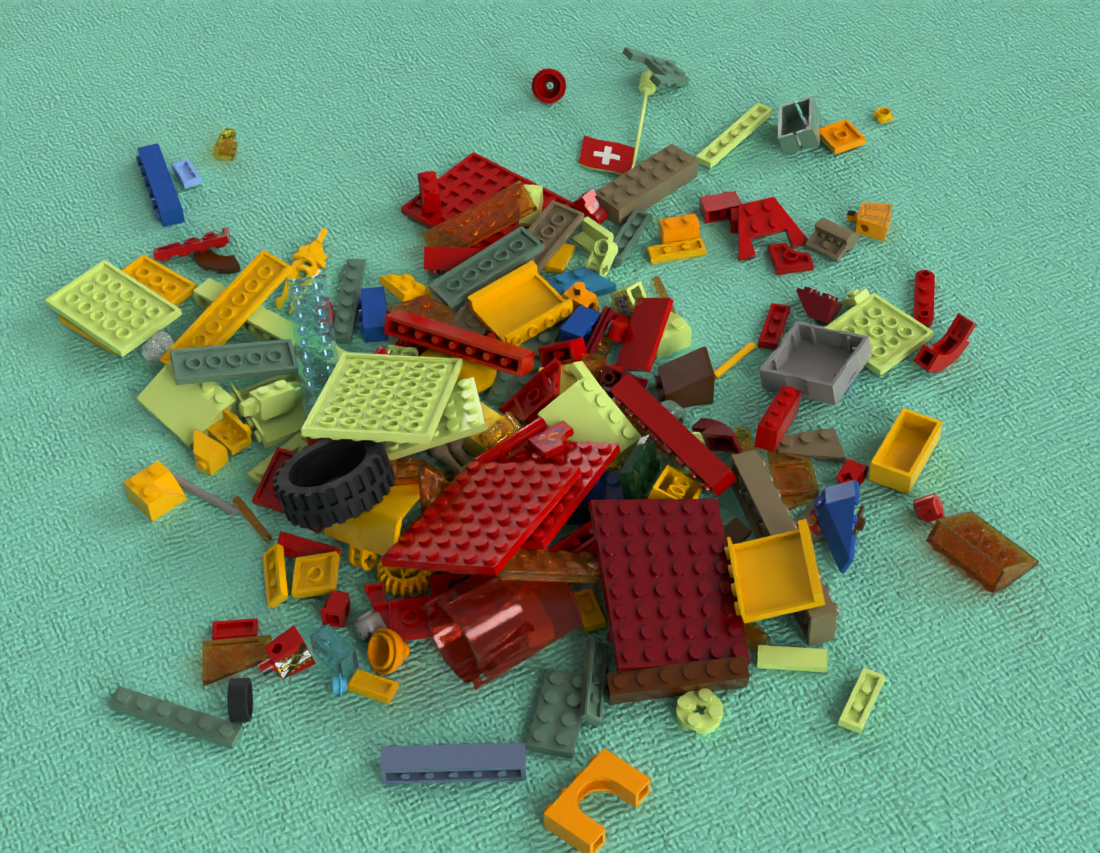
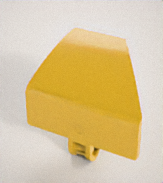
M396 476L394 486L390 487L391 491L388 495L383 496L382 502L374 504L372 506L373 509L368 512H362L359 514V517L346 520V523L332 524V527L325 528L324 535L350 544L348 560L351 565L360 566L367 571L372 570L377 564L376 554L383 556L390 547L399 541L402 519L423 495L432 490V486Z

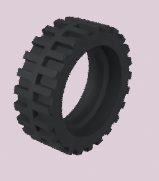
M331 438L326 440L320 439L316 441V444L307 445L301 452L294 453L290 460H286L282 464L283 468H278L276 471L277 476L273 478V488L288 521H291L294 526L299 525L300 528L305 529L308 526H311V529H318L320 526L328 528L332 527V524H343L350 518L355 519L359 517V514L362 512H368L373 509L372 506L374 504L382 502L383 496L390 493V487H393L395 483V473L382 442H374L373 440L353 441L352 439L332 440ZM345 475V476H343V477H341V478H339V479H337V480H335V481H333V482L324 484V483H326L327 481H330V480H332V479H334V478H336V477Z

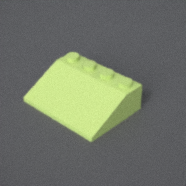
M171 361L163 367L136 398L144 408L188 448L193 447L194 431L196 429L207 436L209 435L207 428L224 418L222 410L228 409L231 413L237 415L236 400L215 381L176 385Z
M590 373L574 383L537 414L538 417L544 419L547 428L565 421L573 428L574 435L567 439L572 442L618 443L620 452L611 464L635 448L642 438Z

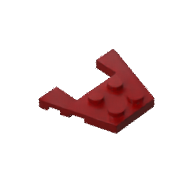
M775 197L738 205V261L755 258L756 253L751 242L752 239L786 232L791 249L806 246L807 237Z
M450 573L430 575L431 595L386 601L384 582L364 585V590L374 612H379L387 629L394 630L401 636L403 641L435 637L450 586L451 576Z

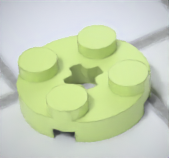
M708 688L690 691L678 698L676 718L683 729L688 731L689 728L696 731V734H707L717 729L720 725V721L723 718V705L720 699L712 694V691ZM696 709H703V710H704V714H703V715H700L699 712H697V713H694V712L696 711Z

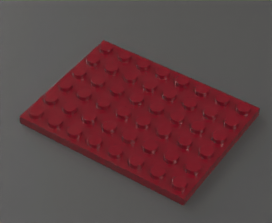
M718 499L590 500L588 505L616 671H629L746 656L747 666H749L751 662L741 615L737 616L734 602H738L737 596L734 597L731 588L734 578H730L728 565H731L730 560H727L725 553L727 543Z

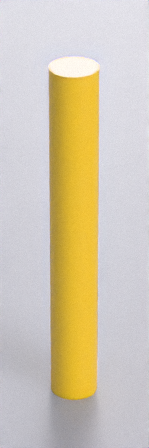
M752 341L745 345L714 371V379L717 380L750 353L756 345Z

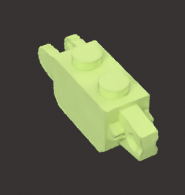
M279 380L250 391L249 398L239 403V412L244 417L257 415L265 421L291 411L295 406V401L305 397L308 391L295 380L292 382Z

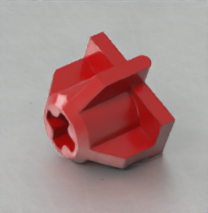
M935 493L914 499L913 508L918 517L928 522L945 517L941 499Z

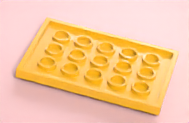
M144 254L121 270L175 306H178L194 294L193 291L197 288V284ZM59 316L60 323L113 355L116 354L63 316Z

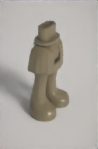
M465 438L429 449V453L435 459L441 461L455 474L453 480L464 470L468 463L473 462L462 448ZM450 454H452L463 466L461 467Z

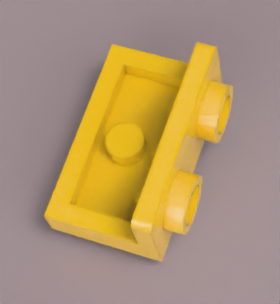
M224 409L222 410L224 418L208 427L207 431L215 441L225 446L227 452L233 456L252 444V431L247 424H243L235 413Z

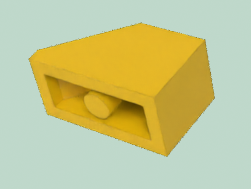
M197 429L194 431L193 453L195 465L201 472H206L212 476L229 462L227 449Z

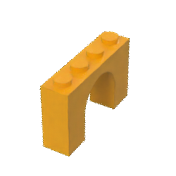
M604 748L598 755L595 754L591 758L589 765L583 771L581 770L576 774L574 781L569 787L566 786L561 790L556 801L553 804L547 805L543 812L544 827L581 853H596L606 842V830L579 809L580 801L592 792L606 791L617 795L636 808L650 793L651 778Z

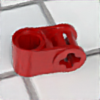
M847 459L837 474L838 484L856 480L860 486L866 479L869 467Z

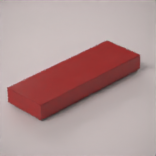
M771 303L758 340V347L770 350L778 348L791 306Z

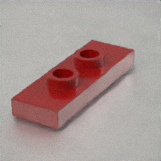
M280 531L277 541L278 544L283 546L284 555L295 559L297 557L337 551L340 556L342 548Z

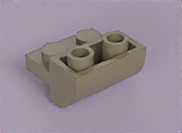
M822 218L814 225L816 230L805 245L807 249L838 263L846 251L850 252L860 237L858 233L826 218Z

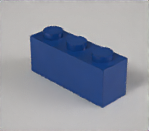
M384 286L362 288L361 297H358V307L362 308V310H358L359 321H363V323H359L360 335H364L365 343L388 341V335L384 334L385 315H387Z

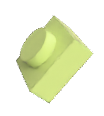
M855 288L847 293L848 296L842 300V303L845 307L857 305L870 296L867 288L862 290Z

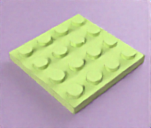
M872 293L859 304L825 326V328L831 330L847 331L869 336L872 356L864 366L879 376L928 342L934 335V331L875 293Z

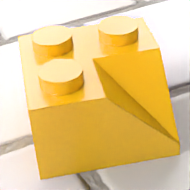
M159 460L123 482L128 500L152 522L187 500L186 495L171 471Z

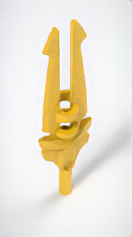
M321 228L316 240L307 246H301L298 252L292 256L298 260L293 261L291 265L293 271L287 276L282 296L276 298L278 311H281L295 280L303 284L288 314L292 315L300 310V301L304 298L320 273L318 267L325 269L327 255L323 252L322 243L328 233L327 229ZM301 271L303 273H306L307 275L305 277H302L299 273Z

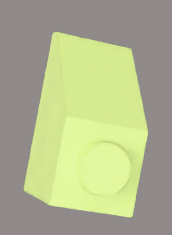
M524 184L521 195L519 226H531L541 214L543 206L542 186Z

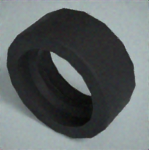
M231 678L229 680L227 706L231 723L250 722L252 719L253 689L250 678Z

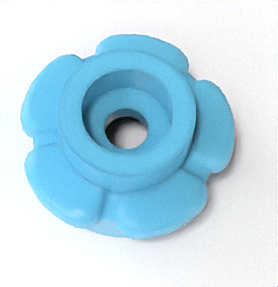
M339 673V676H332L333 695L340 694L342 696V692L347 691L346 678H342L341 673Z

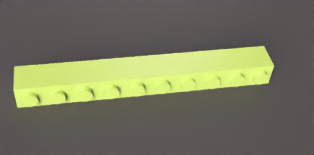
M210 278L193 291L196 305L206 310L227 287L223 286L220 282ZM262 305L239 328L261 341L291 339L296 358L301 363L327 377H330L342 353L346 352L337 345L331 344L322 337L316 336L307 329L294 324L292 321L279 316Z

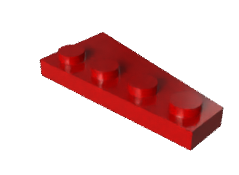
M222 228L223 232L218 234L213 231L206 233L201 239L198 237L188 238L184 241V244L175 242L155 248L153 252L155 260L167 261L176 255L184 257L193 251L201 253L207 251L210 247H225L230 240L229 228Z

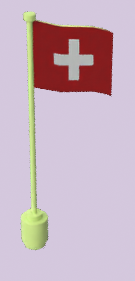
M651 70L644 71L640 77L639 91L644 94L635 148L584 135L579 158L580 166L622 175L635 167L647 97L656 91V85L650 80L653 73Z

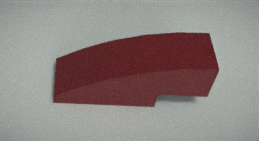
M701 418L692 426L693 432H700L710 451L740 453L742 451L735 433L726 424L713 419Z

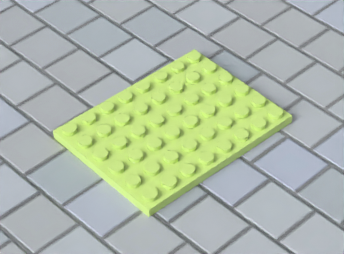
M343 352L301 428L302 436L312 439L321 437L331 438L332 440L352 439L353 441H390L397 444L405 442L418 445L430 444L462 369L463 361L461 358Z

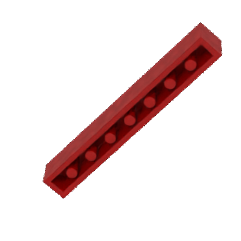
M400 309L385 315L384 334L518 377L533 370L535 351Z
M629 373L610 389L614 395L612 400L620 408L624 406L626 408L624 410L625 413L632 420L636 418L638 420L637 424L643 431L648 429L651 432L649 434L650 437L657 444L661 442L663 444L662 448L669 456L675 455V461L682 468L686 466L689 469L687 472L695 481L698 479L702 481L701 486L709 494L713 492L719 497L737 481L731 469Z

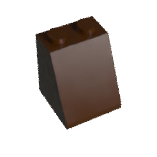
M706 346L658 367V375L654 376L656 388L659 387L660 389L658 390L660 402L673 400L682 408L713 404L715 374Z

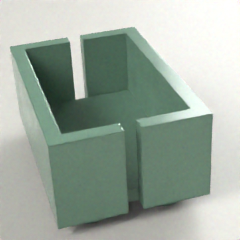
M813 96L798 100L799 107L804 116L800 115L794 101L779 106L778 141L785 155L801 151V148L805 150L820 145V110Z

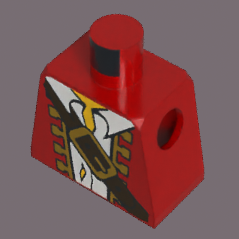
M294 625L265 646L264 649L269 658L259 663L258 666L264 676L277 670L280 677L285 679L316 663Z

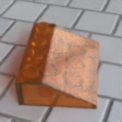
M973 511L937 519L926 539V542L932 545L936 552L942 553L951 564L959 566L968 577L975 579L982 584L986 591L992 593L1006 589L1039 563L1037 559Z

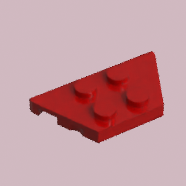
M555 357L498 409L499 412L526 424L538 418L537 414L559 396L561 362Z

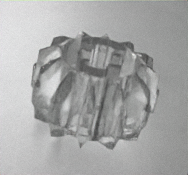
M158 330L143 345L140 352L147 360L155 363L171 348L174 340L167 332Z

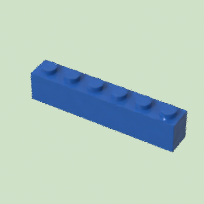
M156 143L137 148L139 154L136 156L137 164L144 179L149 198H152L153 209H156L157 220H161L163 227L185 222L183 209L159 144Z

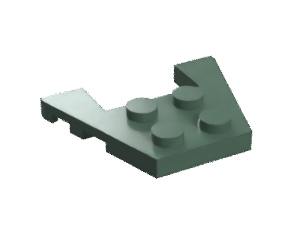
M625 47L622 52L630 61L644 63L653 72L650 80L658 88H662L663 85L670 87L671 84H674V86H686L690 81L685 72L679 69L672 60H664Z

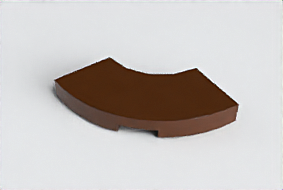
M211 249L193 254L195 263L206 271L213 270L219 274H231L241 271L234 255L220 256Z

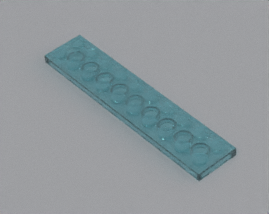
M326 274L287 280L305 421L339 361Z

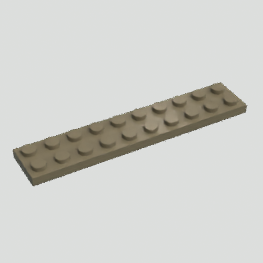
M552 200L527 229V231L543 243L545 250L512 271L533 260L537 264L539 274L585 219L584 213ZM468 300L448 322V325L483 336H487L490 333L484 324L470 311Z

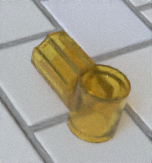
M509 411L502 415L487 431L482 432L479 438L482 445L489 449L523 427Z

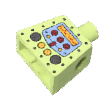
M641 281L626 285L612 293L611 307L616 309L618 313L632 317L638 298H647Z

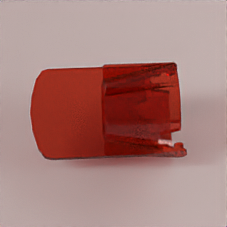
M520 548L497 575L476 574L420 607L422 611L425 610L427 615L436 611L433 607L436 603L438 608L444 611L428 622L431 636L451 670L465 683L468 684L472 681L475 691L577 629L582 622L581 610L566 578L538 549ZM482 674L487 678L484 681L480 678Z

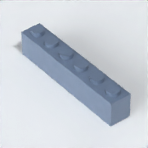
M513 741L509 743L487 742L485 744L441 743L437 745L381 746L380 773L382 784L526 780L525 742Z

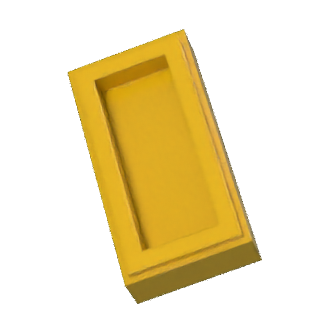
M564 243L546 264L544 271L557 274L564 273L575 251V245Z
M360 669L355 671L347 684V691L388 705L399 688V683Z

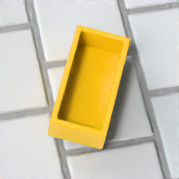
M903 408L871 461L868 480L909 494L940 439L943 422Z

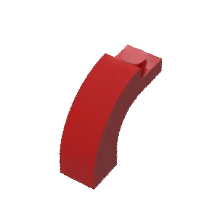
M958 313L945 335L933 345L923 344L913 362L928 372L936 373L944 370L966 349L970 343L967 340L977 324Z

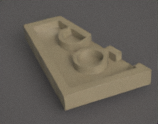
M834 428L785 435L776 449L778 458L804 460L806 458H818L820 462H826V459L837 460V463H845L846 459Z

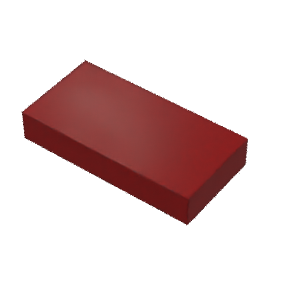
M258 618L214 621L212 627L213 644L258 641Z

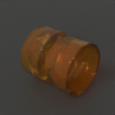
M586 353L581 355V361L584 362L596 381L599 382L604 365L607 366V355L603 353Z

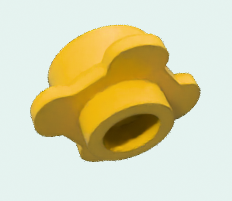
M880 107L877 109V112L873 113V117H876L878 123H886L894 119V116L891 115V110L887 107Z

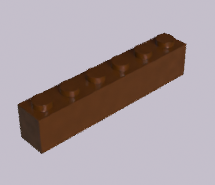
M746 656L607 673L606 687L609 705L683 696L687 692L697 691L702 688H708L712 692L745 688L748 686L750 676Z

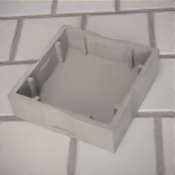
M796 321L784 337L781 345L772 352L759 369L762 387L779 392L782 386H790L802 391V398L836 405L872 356L870 338L861 334L836 331Z

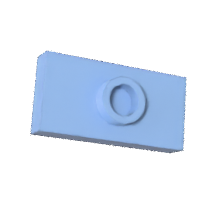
M189 158L172 164V169L184 189L202 183Z

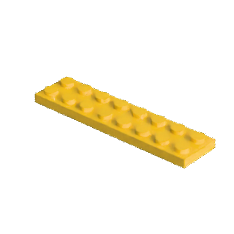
M263 249L159 359L160 363L165 366L171 361L170 350L224 345L293 271L291 265Z

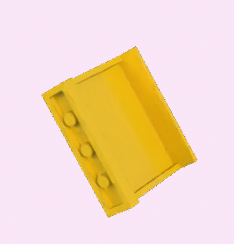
M533 260L467 297L470 311L491 333H495V337L498 340L516 346L552 327L564 318L569 317L574 311L572 299L565 300L538 274L537 264Z
M806 519L797 521L799 526L797 530L733 544L731 538L727 537L728 546L725 547L727 560H731L728 570L730 578H734L735 583L731 584L734 597L737 596L738 602H734L737 616H742L744 624L826 605L811 533Z

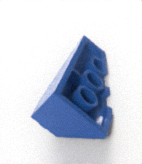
M856 480L825 488L821 495L816 497L814 502L817 520L839 572L843 574L854 560L856 536L852 532L858 516L854 515V507L859 504L860 498L859 484Z

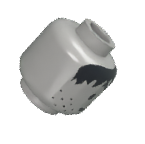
M368 610L355 617L356 622L353 625L360 641L363 643L369 642L376 630L387 628L380 613L372 612V610Z

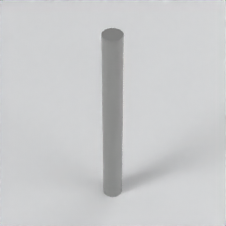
M172 473L180 487L231 515L237 513L238 508Z

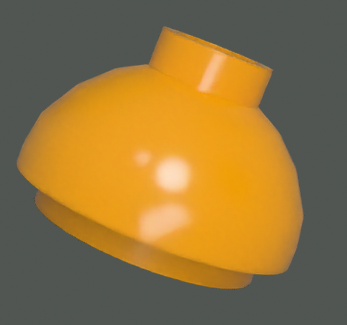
M387 628L376 630L369 640L367 648L371 667L376 673L381 675L395 672L402 665L403 661L409 657L410 653L408 644L403 642L401 636L394 630Z

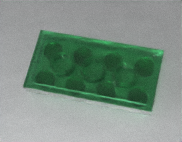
M651 433L642 434L619 472L625 500L643 499L654 482L657 473L660 472V462L656 459L655 455L656 443L652 441Z

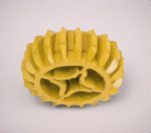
M380 557L377 564V579L379 583L384 582L385 591L387 594L392 592L394 597L400 594L402 598L405 595H410L412 598L415 593L421 596L422 590L428 591L429 585H431L430 575H436L435 570L385 567L381 562L382 557Z

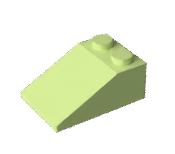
M670 312L655 356L656 359L691 346L692 328L681 316Z

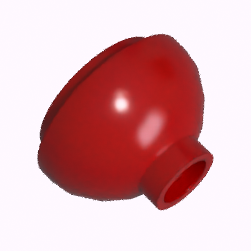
M546 68L540 70L532 80V92L543 103H555L566 92V80L555 69ZM549 82L553 83L552 89H548L547 84Z

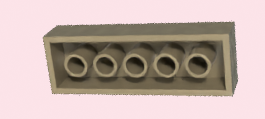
M670 144L595 191L597 194L595 198L600 206L606 210L608 214L607 219L620 227L626 223L635 209L645 211L695 179L698 171V160L677 146Z

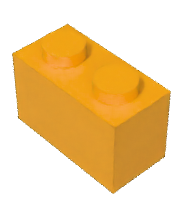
M696 214L659 219L658 237L661 245L700 238V224Z

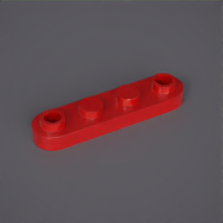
M920 270L915 275L913 318L929 328L932 326L934 319L935 275L929 270Z

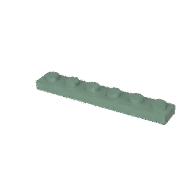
M347 259L331 337L332 343L352 344L359 308L358 297H361L367 265L366 259Z
M121 686L118 687L108 702L110 710L230 749L235 747L244 731L243 726L240 724L231 723L230 721Z

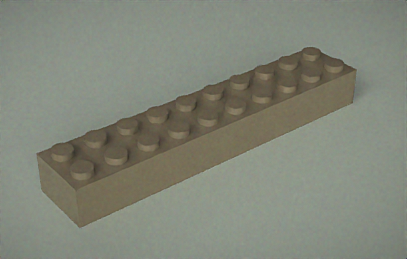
M756 450L732 455L731 471L737 481L731 487L756 539L797 530L794 519L791 520L787 505L783 504L779 489L773 485L771 473L766 471L764 459L759 457ZM819 569L826 605L792 613L808 647L834 640L835 630H837L836 619L839 616L838 606L835 602H832L829 588L827 585L824 586Z

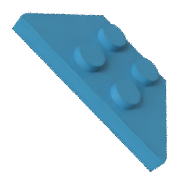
M585 266L549 277V284L561 296L576 282H583L585 289L596 296L616 291V284Z

